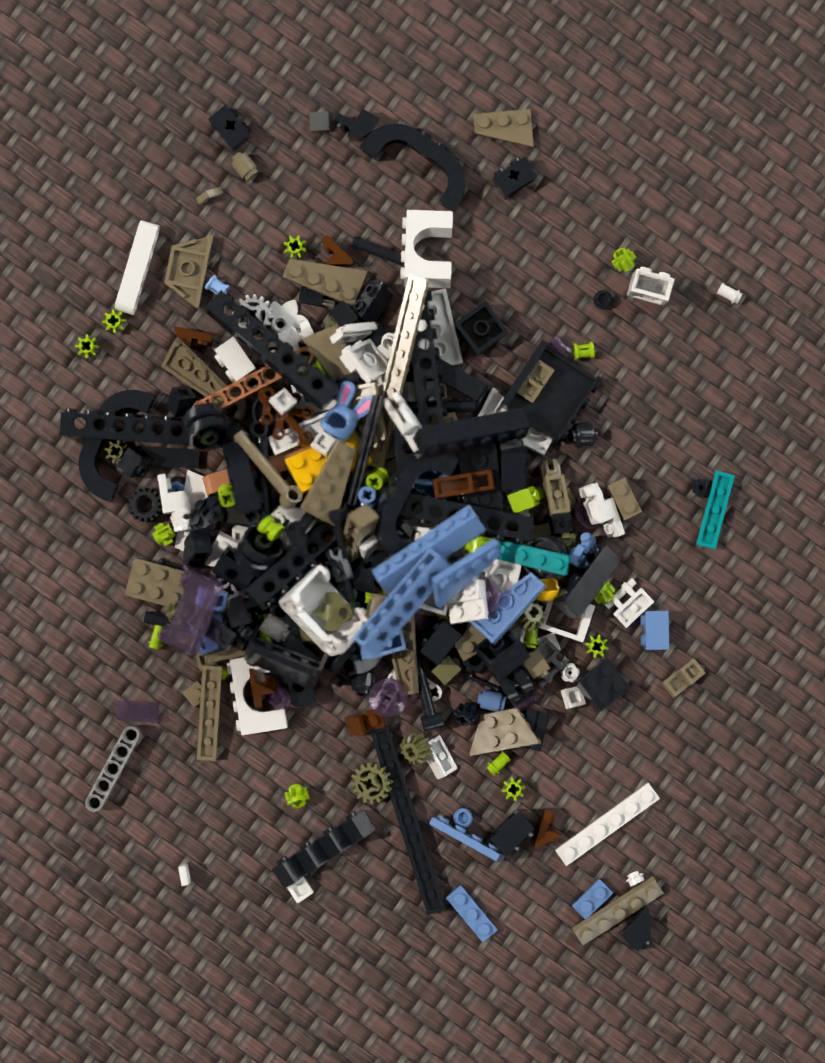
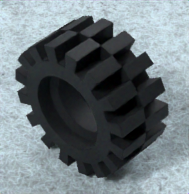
M146 487L137 489L128 499L129 513L138 521L152 522L162 514L161 495L154 489ZM147 497L152 500L153 508L149 512H142L139 509L138 504L142 498Z

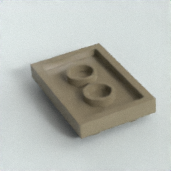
M134 558L124 595L168 607L169 603L174 605L175 601L183 600L191 573Z

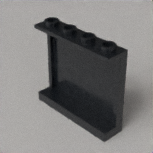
M542 339L499 406L506 411L522 408L532 428L558 443L560 439L564 441L568 435L569 430L567 428L569 424L574 425L580 415L577 414L579 409H584L590 401L587 398L590 392L595 393L598 389L600 376L596 378L549 348V343ZM540 359L555 369V371L532 403L517 392Z

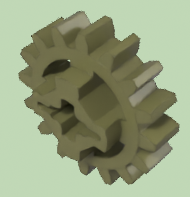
M370 761L367 764H361V768L357 767L355 769L356 773L351 775L355 781L351 782L350 785L355 786L352 792L359 793L357 795L358 799L363 797L364 803L370 800V803L374 804L376 801L379 803L383 798L388 797L387 792L392 790L388 785L393 780L388 779L391 773L384 772L387 767L380 768L379 762L373 765V762ZM370 770L369 774H363L365 771ZM375 791H380L379 794L372 795Z

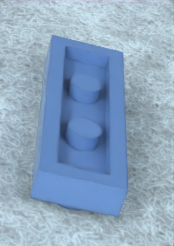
M461 885L446 896V899L482 942L497 931V928Z

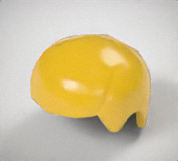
M553 578L539 579L547 587L536 599L541 602L555 600L560 589L558 581Z

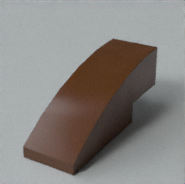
M493 469L433 479L436 498L496 489Z

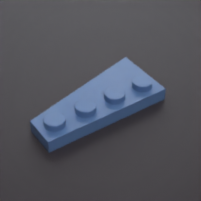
M495 539L431 578L435 604L439 608L500 557L499 543Z
M529 573L512 585L508 591L503 594L501 593L487 605L489 619L471 621L470 623L493 644H496L547 586L534 574Z
M439 816V818L432 817L430 825L495 861L504 860L506 855L497 846L482 842L483 839L473 834L471 836L465 833L466 829L458 825L454 827L448 824L449 820L442 816Z

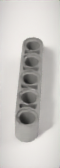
M131 725L123 730L86 799L85 804L89 811H99L108 800L141 738L142 732L138 726ZM129 729H133L137 733L134 740L127 736ZM120 746L127 749L128 753L124 757L118 753ZM111 763L118 766L117 773L110 772L109 765ZM102 780L109 783L108 790L101 789L100 782ZM93 797L99 799V807L92 806L91 799Z

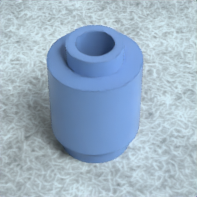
M484 689L483 693L479 692L477 703L483 709L496 712L498 710L503 711L506 696L499 692Z

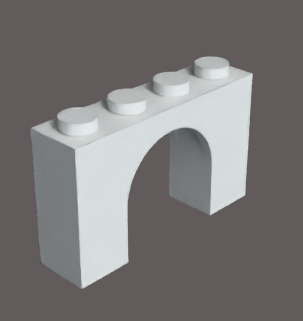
M407 210V217H403L402 229H406V234H402V245H405V251H401V262H405V268H401L400 279H404V287L407 286L409 275L430 280L429 288H450L451 262L422 259L417 255L414 247L420 240L428 237L452 238L453 211Z
M244 656L229 659L230 663H227L228 674H232L233 682H230L231 693H235L236 701H233L234 712H238L239 720H236L237 731H241V735L288 728L285 708L258 711L252 708L245 699L244 689L247 681L250 679L249 669L253 668L262 673H268L269 671L257 666L248 665L244 660Z

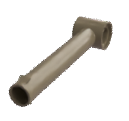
M243 430L238 432L233 437L235 443L238 442L281 494L279 497L281 506L286 509L293 508L302 499L301 490L297 486L289 487L254 443L251 442L247 433Z

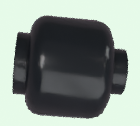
M589 422L576 423L569 429V442L576 448L592 447L595 440L598 439V431Z
M369 670L364 673L351 675V689L358 696H370L376 690V674Z

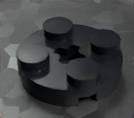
M217 495L207 497L204 500L200 499L194 505L195 510L190 523L202 533L212 531L217 527L214 524L218 520L222 521L224 519L227 507L220 504Z

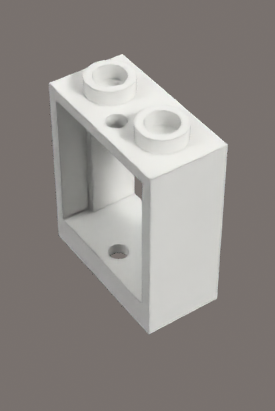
M554 600L543 602L542 605H545L544 612L547 613L543 616L545 621L541 623V629L580 642L584 641L595 609L594 605L589 604L585 609L577 633L574 635L545 625Z

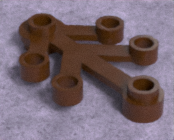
M268 386L261 388L258 393V399L263 404L260 422L264 426H269L273 420L270 410L271 406L273 408L274 406L269 400L277 394L275 389ZM294 392L291 395L298 399L297 406L301 401V395ZM305 407L304 409L291 408L281 415L274 408L276 411V422L273 437L276 440L284 438L286 432L283 424L285 421L297 434V444L302 448L310 447L314 440L313 435L309 431H304L292 416L309 420L312 418L314 410L311 407ZM276 432H281L282 435L279 436Z

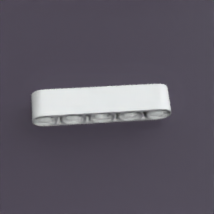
M140 221L115 302V310L134 315L158 238L159 225Z

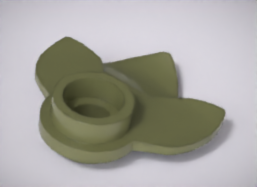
M327 592L325 593L327 603L317 607L315 614L320 619L326 621L325 630L336 631L340 629L343 623L352 619L354 611L349 604L344 603L341 595ZM342 609L347 610L346 616L340 615Z

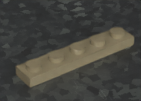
M203 664L197 760L216 761L223 665Z
M652 876L572 929L582 945H585L664 893Z

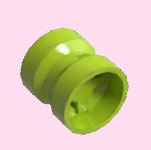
M268 515L259 524L257 530L262 534H267L268 539L274 542L282 534L285 527L280 523L276 524L274 518Z

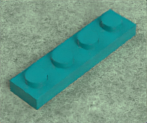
M715 471L696 545L715 550L735 475Z
M495 539L500 547V557L498 560L561 575L568 574L571 555Z

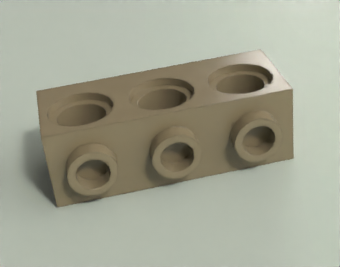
M367 504L350 513L346 522L344 538L347 555L351 561L361 556L359 546L374 535L379 516Z

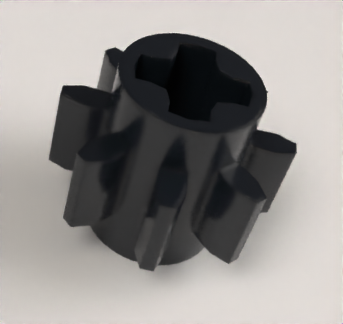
M469 702L460 703L454 711V714L457 715L456 721L462 726H467L468 724L472 726L479 716L476 713V706Z

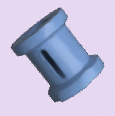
M371 487L360 489L358 497L361 506L367 504L370 508H373L377 501L375 490ZM367 495L368 497H371V499L368 500L367 498H364V497Z

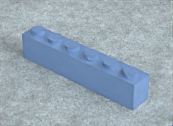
M468 505L380 564L372 572L389 596L429 548L444 559L486 531L470 505Z

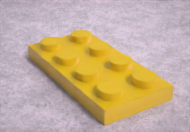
M356 429L344 441L345 444L356 449L349 473L354 471L361 443ZM313 448L285 459V463L302 495L309 492L327 459L326 456ZM370 456L367 465L372 463Z

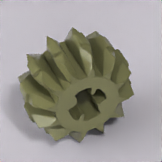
M535 599L517 619L515 624L520 623L521 629H527V631L540 628L541 623L545 621L543 616L547 613L542 611L544 605H538V600Z
M417 732L405 736L400 744L402 748L400 753L404 754V760L408 759L410 765L415 764L416 766L427 762L433 753L430 749L432 744L428 743L429 738H424L423 733L418 734Z

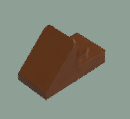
M328 235L321 239L324 244L322 248L329 255L331 253L334 254L325 262L326 265L352 267L354 265V261Z
M176 326L174 328L177 336L191 350L194 340H196V344L202 346L213 343L214 336L212 334Z
M251 668L249 673L255 709L263 708L262 700H265V694L276 692L275 682L272 677Z
M381 707L344 717L350 736H364L368 731L387 725Z
M544 808L533 843L534 847L539 848L562 836L561 833L548 829V826L552 827L555 816L552 815L553 811Z

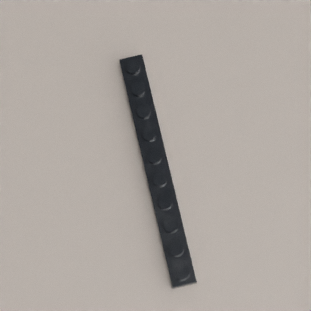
M386 725L385 727L372 730L370 734L381 768L387 767L384 771L385 773H391L388 779L393 780V782L388 785L392 788L389 794L426 913L430 915L446 910L389 726Z

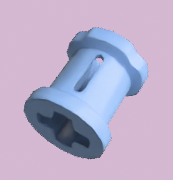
M213 275L207 282L205 289L211 290L216 295L220 290L226 294L230 289V285H225L217 279V276Z

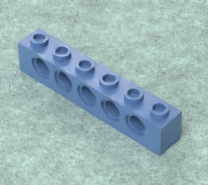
M429 548L354 635L353 639L374 657H377L433 592L431 578L451 565Z

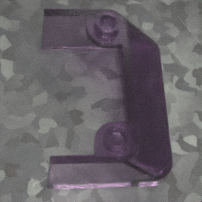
M184 564L183 568L186 572L182 574L180 580L184 590L171 623L165 627L163 626L161 631L157 633V637L161 642L175 649L196 656L220 598L223 584L213 574Z

